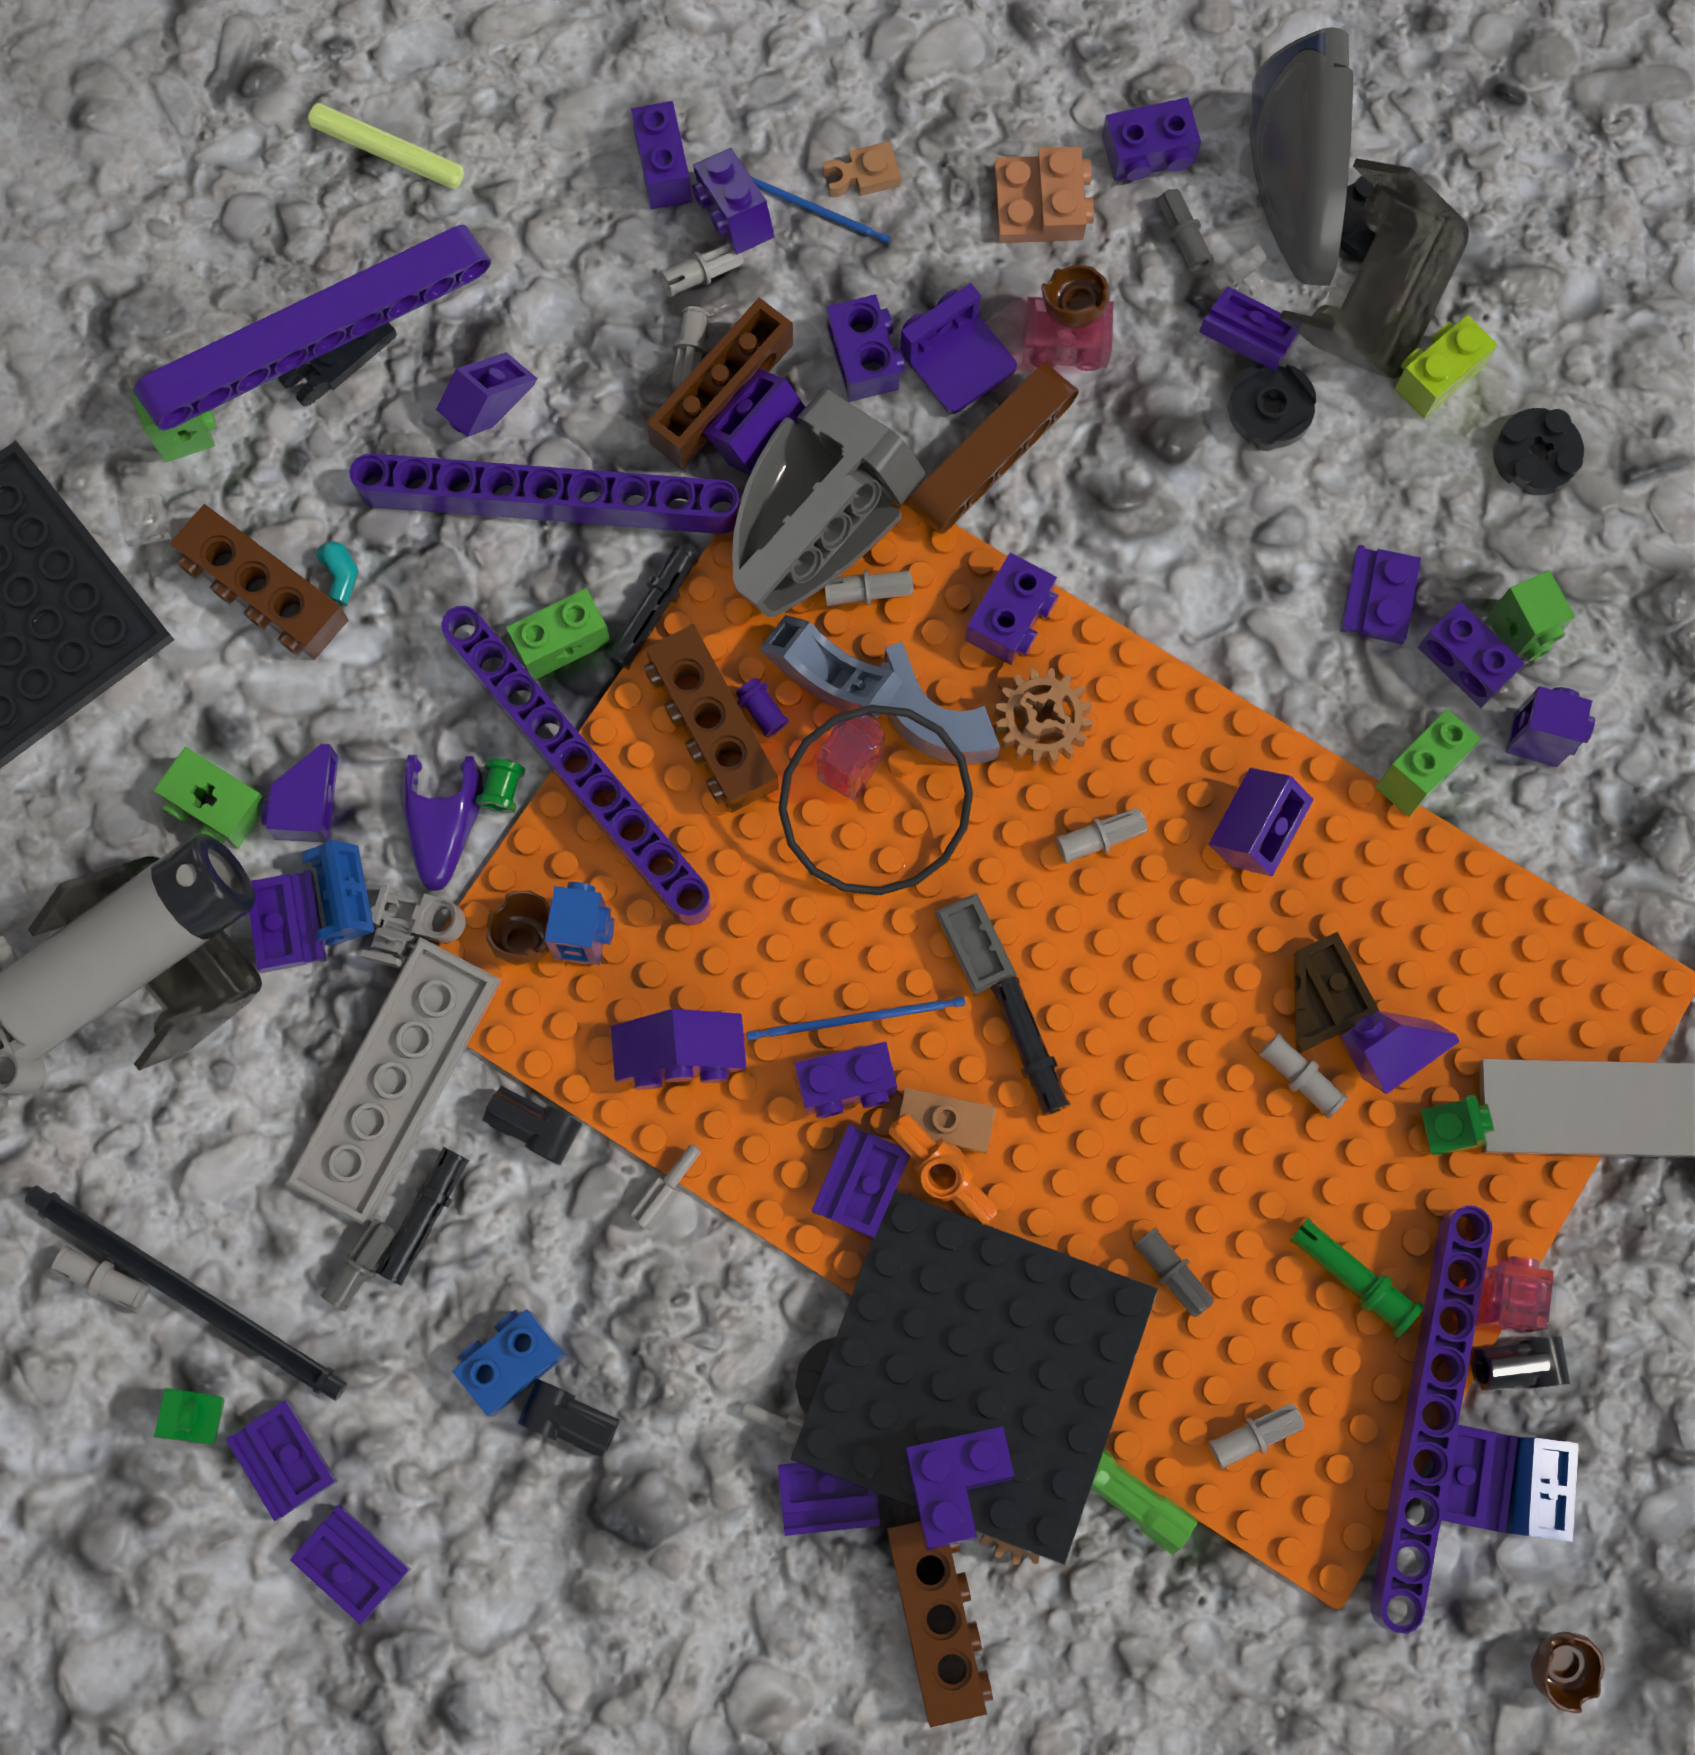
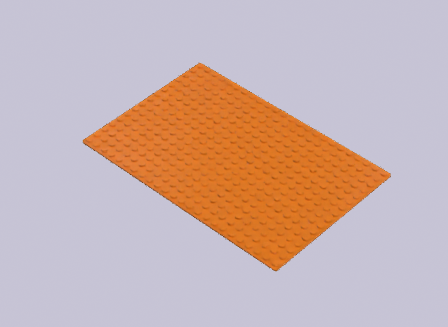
M910 496L900 506L894 503L891 504L902 514L901 520L858 561L839 575L840 577L864 574L863 570H868V575L902 571L911 573L913 594L909 596L871 599L872 605H867V602H853L827 606L824 587L782 614L768 617L746 602L734 585L732 561L734 531L726 534H715L699 557L698 563L694 565L678 590L680 597L677 602L671 601L653 629V632L633 660L630 669L622 668L579 730V734L706 883L711 897L712 908L710 914L705 921L697 925H686L678 921L553 771H551L459 903L458 907L462 909L466 918L463 933L459 938L450 943L432 942V944L502 980L467 1047L666 1176L690 1144L696 1145L700 1148L701 1154L678 1184L851 1296L873 1239L823 1216L812 1213V1208L848 1126L852 1125L856 1129L900 1146L889 1134L888 1129L894 1120L899 1117L905 1088L996 1107L987 1154L960 1149L965 1156V1163L975 1173L972 1181L997 1206V1214L986 1225L1158 1288L1104 1449L1113 1456L1115 1462L1159 1495L1172 1499L1196 1517L1200 1523L1328 1606L1335 1609L1342 1608L1382 1541L1424 1308L1410 1327L1399 1338L1395 1337L1392 1334L1393 1328L1373 1311L1365 1312L1360 1307L1361 1304L1358 1303L1360 1297L1295 1243L1289 1241L1290 1238L1309 1217L1316 1226L1375 1275L1383 1274L1384 1276H1389L1392 1279L1391 1285L1413 1303L1419 1301L1422 1305H1425L1438 1228L1442 1218L1448 1212L1464 1206H1477L1483 1209L1491 1219L1492 1236L1463 1394L1464 1398L1474 1381L1471 1362L1474 1359L1475 1350L1492 1348L1602 1156L1482 1153V1147L1433 1157L1421 1109L1466 1100L1465 1096L1473 1094L1476 1095L1478 1103L1481 1105L1479 1061L1482 1059L1656 1063L1695 995V971L1424 807L1419 806L1408 817L1375 788L1379 780L1057 585H1055L1053 592L1058 594L1059 597L1047 619L1039 616L1032 628L1038 632L1033 645L1026 656L1018 653L1012 665L965 641L967 626L1006 560L1007 555L956 524L946 533H938L908 507ZM785 615L811 622L822 635L845 653L864 663L877 667L885 663V647L902 642L921 690L933 703L952 711H969L985 706L1000 745L998 758L984 763L967 764L973 789L967 831L948 862L918 885L884 895L843 892L811 875L787 845L778 811L783 772L802 740L832 716L843 712L828 705L804 689L759 650ZM692 624L695 625L736 702L739 700L736 695L737 690L748 681L758 678L761 683H766L769 686L768 694L783 715L789 720V723L782 730L767 738L746 707L740 708L778 776L779 789L733 813H730L725 802L718 805L715 802L705 782L711 778L704 763L696 766L684 743L690 739L683 725L677 728L673 725L664 707V703L670 700L662 687L656 690L653 688L643 668L644 665L649 663L646 647ZM1034 668L1039 673L1040 678H1046L1050 668L1055 670V679L1061 681L1067 674L1071 675L1069 687L1073 690L1083 686L1085 689L1079 701L1091 702L1092 704L1091 712L1083 716L1093 721L1090 731L1082 732L1087 737L1085 745L1082 748L1072 744L1075 751L1073 758L1068 760L1060 753L1058 754L1056 766L1052 767L1047 757H1041L1037 767L1032 766V755L1025 754L1018 761L1015 759L1017 752L1015 745L1005 749L1002 746L1007 732L997 733L995 731L996 722L1003 719L994 714L996 704L1005 703L1000 697L1002 689L1006 687L1014 690L1012 683L1016 675L1022 677L1025 682L1029 681L1030 671ZM686 675L676 682V686L682 690H691L698 685L699 679ZM1038 691V692H1033V693H1031V694H1033V695H1038V694H1043V693H1048V692H1046V691ZM1064 701L1062 704L1064 714L1071 717L1070 722L1073 723L1072 712ZM1044 711L1041 716H1036V720L1043 723L1044 720L1050 719L1051 715ZM1014 712L1016 727L1022 734L1024 732L1023 721L1017 718V713ZM705 713L697 719L696 723L702 728L709 729L715 727L720 722V718L716 714ZM880 714L877 718L865 715L862 720L854 718L836 724L809 745L791 777L787 812L795 842L816 868L847 884L881 887L914 877L943 854L959 828L965 792L957 763L938 760L914 748L900 736L886 715ZM1051 739L1039 742V744H1050L1056 741ZM726 751L718 757L717 762L724 767H733L740 762L742 757L737 752ZM573 757L568 760L564 769L571 773H577L586 767L588 761L583 757ZM1249 768L1290 775L1314 799L1272 877L1231 867L1208 845ZM602 790L594 796L592 803L600 807L608 806L613 803L616 794L613 791ZM1135 808L1143 813L1148 828L1145 834L1110 846V852L1108 853L1100 850L1071 861L1069 864L1064 863L1057 847V836H1063L1092 825V820L1095 818L1103 821ZM636 823L629 824L622 830L621 837L628 841H635L641 838L645 828ZM665 857L657 858L650 864L649 871L655 875H665L671 871L674 863ZM568 882H581L594 886L595 892L602 894L606 907L611 908L610 917L615 919L613 938L610 945L603 944L600 966L554 959L550 950L537 961L513 965L497 958L486 941L489 913L498 910L504 903L505 895L512 891H532L544 897L551 908L554 886L567 888ZM686 892L679 898L678 905L682 909L693 910L702 903L703 897L697 892ZM975 893L978 894L1015 970L1016 977L1020 980L1021 988L1049 1056H1055L1058 1064L1055 1070L1067 1100L1071 1104L1065 1109L1061 1107V1111L1042 1116L1041 1108L1030 1081L1027 1078L1024 1079L1020 1071L1024 1066L994 993L989 989L976 996L973 995L935 916L936 911ZM452 915L450 916V918L448 919V921L443 926L440 932L446 930L450 926L452 921ZM1338 931L1379 1011L1432 1020L1455 1033L1460 1042L1388 1094L1383 1093L1362 1079L1341 1038L1348 1031L1300 1053L1308 1062L1313 1059L1319 1065L1317 1070L1339 1091L1348 1096V1099L1340 1109L1327 1119L1324 1116L1325 1114L1299 1090L1293 1092L1287 1086L1289 1081L1264 1058H1261L1259 1053L1278 1033L1297 1051L1295 1039L1294 953ZM958 997H964L965 1006H950L941 1010L775 1037L765 1036L750 1041L747 1038L748 1031H764L773 1027L939 1000L949 1001ZM669 1009L741 1013L747 1069L728 1073V1081L719 1083H701L700 1076H694L692 1080L667 1082L663 1079V1086L660 1088L637 1090L634 1088V1082L615 1081L610 1026ZM887 1042L897 1084L896 1095L888 1096V1103L870 1108H862L861 1103L843 1107L844 1112L842 1114L817 1119L816 1113L805 1115L795 1072V1062ZM910 1156L896 1191L969 1218L952 1199L944 1202L941 1198H935L924 1190L921 1184V1177L912 1169L915 1160ZM943 1163L936 1164L931 1168L935 1174L942 1177H948L955 1173L951 1166ZM1459 1217L1456 1223L1458 1235L1466 1241H1471L1475 1234L1474 1226L1469 1219ZM1154 1228L1159 1230L1161 1236L1182 1260L1187 1258L1190 1261L1187 1265L1188 1268L1214 1299L1213 1304L1199 1316H1191L1167 1285L1163 1284L1161 1286L1158 1283L1161 1278L1142 1254L1133 1247ZM1452 1262L1448 1268V1278L1454 1286L1461 1288L1466 1282V1272L1461 1265ZM1444 1309L1440 1314L1439 1323L1446 1333L1452 1335L1457 1330L1458 1319L1451 1310ZM1437 1355L1432 1360L1431 1372L1441 1382L1448 1378L1450 1367L1443 1357ZM1431 1402L1422 1411L1424 1424L1430 1429H1436L1441 1422V1412ZM1287 1404H1294L1299 1410L1304 1421V1428L1301 1431L1266 1447L1267 1453L1261 1454L1258 1451L1228 1465L1223 1470L1219 1467L1209 1447L1208 1442L1210 1440H1215L1246 1425L1245 1419L1249 1417L1254 1421ZM1424 1450L1419 1451L1413 1460V1466L1418 1475H1420L1430 1457Z

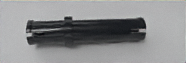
M674 545L671 554L658 574L650 576L646 583L647 591L627 619V622L609 650L604 654L613 664L620 668L630 669L633 660L653 632V629L671 601L676 603L680 597L678 590L694 565L699 561L693 553L679 545Z
M1013 977L1001 981V986L995 984L991 987V991L995 995L1024 1066L1020 1070L1024 1079H1029L1041 1108L1042 1116L1061 1111V1107L1062 1109L1069 1107L1071 1104L1067 1100L1055 1067L1058 1066L1055 1056H1049L1021 988L1019 978Z
M442 1147L436 1163L424 1184L419 1182L415 1190L418 1192V1195L390 1244L391 1246L385 1257H383L379 1267L376 1269L375 1272L400 1286L403 1285L438 1216L441 1214L444 1206L447 1208L450 1206L453 1199L449 1197L470 1160Z

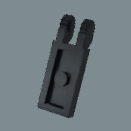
M387 323L279 376L278 381L286 389H290V387H294V385L314 371L318 376L312 377L306 385H303L296 396V400L302 406L308 407V405L315 403L317 399L321 398L330 389L334 391L397 336L396 330L390 323Z

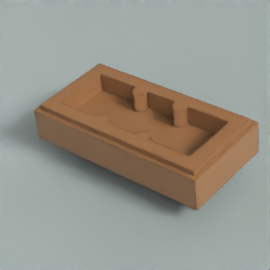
M905 1088L899 1116L905 1113L910 1114L934 1141L942 1138L945 1142L952 1143L960 1149L987 1154L996 1107Z

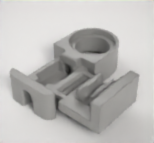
M384 885L380 889L372 913V922L382 928L377 927L370 951L362 949L360 956L370 962L402 969L408 959L405 956L409 942L414 943L416 939L412 936L413 934L439 943L453 942L464 931L466 925L465 914L460 907L445 898L424 894L422 901L398 896L397 890L389 885ZM385 904L389 905L387 911H384ZM449 909L452 913L450 926L442 932H435L432 927L434 916L441 910Z

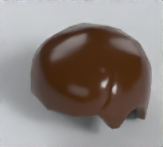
M1076 264L1063 269L1056 268L1048 283H1043L1041 287L1047 314L1059 326L1071 329L1087 328L1095 323L1103 315L1110 301V290L1106 278L1091 266Z
M512 891L505 895L504 903L498 910L489 913L486 941L497 958L513 965H521L537 961L549 951L545 942L550 906L544 897L532 891Z
M1563 1631L1552 1634L1538 1645L1531 1661L1533 1683L1551 1705L1559 1710L1576 1714L1582 1712L1581 1706L1583 1703L1600 1697V1681L1605 1671L1602 1652L1588 1637L1582 1634Z

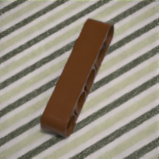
M1041 364L916 489L908 502V507L938 533H946L1070 408L1079 394V389L1049 364Z

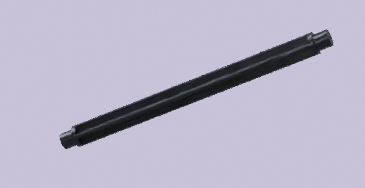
M38 1185L28 1192L24 1202L37 1210L39 1217L47 1218L251 1350L278 1365L281 1369L311 1387L314 1393H323L336 1402L345 1391L348 1383L334 1375L332 1368L324 1367L301 1351L290 1346L276 1335L62 1200L56 1192L49 1193Z

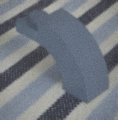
M785 615L759 648L769 660L796 683L843 713L868 705L889 706L893 701L894 695L904 683L893 671L864 663L845 653L822 635L811 622ZM872 713L868 715L877 718L880 714ZM864 716L858 717L856 719L862 720Z
M900 642L885 647V663L880 664L879 667L893 671L904 682L888 707L911 709L943 727L965 756L966 764L996 760L1000 745L985 706L969 711H952L936 705L921 690L903 643ZM886 715L900 736L914 748L938 760L957 763L955 757L936 733L908 717Z

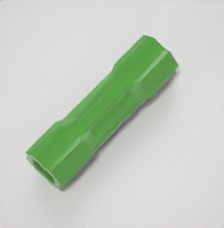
M1104 1449L1090 1490L1096 1492L1137 1523L1145 1535L1174 1556L1189 1539L1192 1531L1198 1524V1519L1169 1497L1159 1495L1115 1462L1113 1456Z

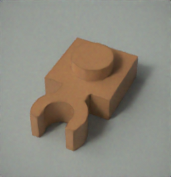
M890 141L850 150L849 163H844L840 160H830L823 164L824 177L837 175L841 178L838 182L828 184L830 197H840L846 194L849 188L857 186L860 196L901 186V176Z

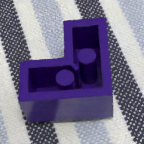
M669 1009L610 1026L615 1081L634 1082V1088L637 1090L660 1088L663 1086V1079L667 1082L692 1080L694 1076H700L701 1083H719L728 1081V1073L747 1069L741 1013Z
M1003 1426L906 1447L905 1455L926 1551L974 1541L977 1538L967 1490L1008 1482L1014 1477Z

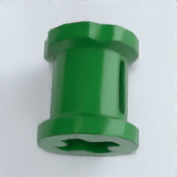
M488 758L485 763L488 773L483 793L477 795L476 804L494 812L515 813L516 804L513 800L518 780L524 777L526 769L515 762Z

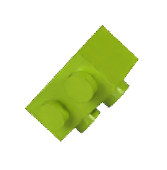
M1469 315L1465 316L1456 325L1451 321L1446 323L1433 336V345L1426 351L1417 348L1401 364V368L1404 371L1394 389L1423 419L1486 366L1498 346Z

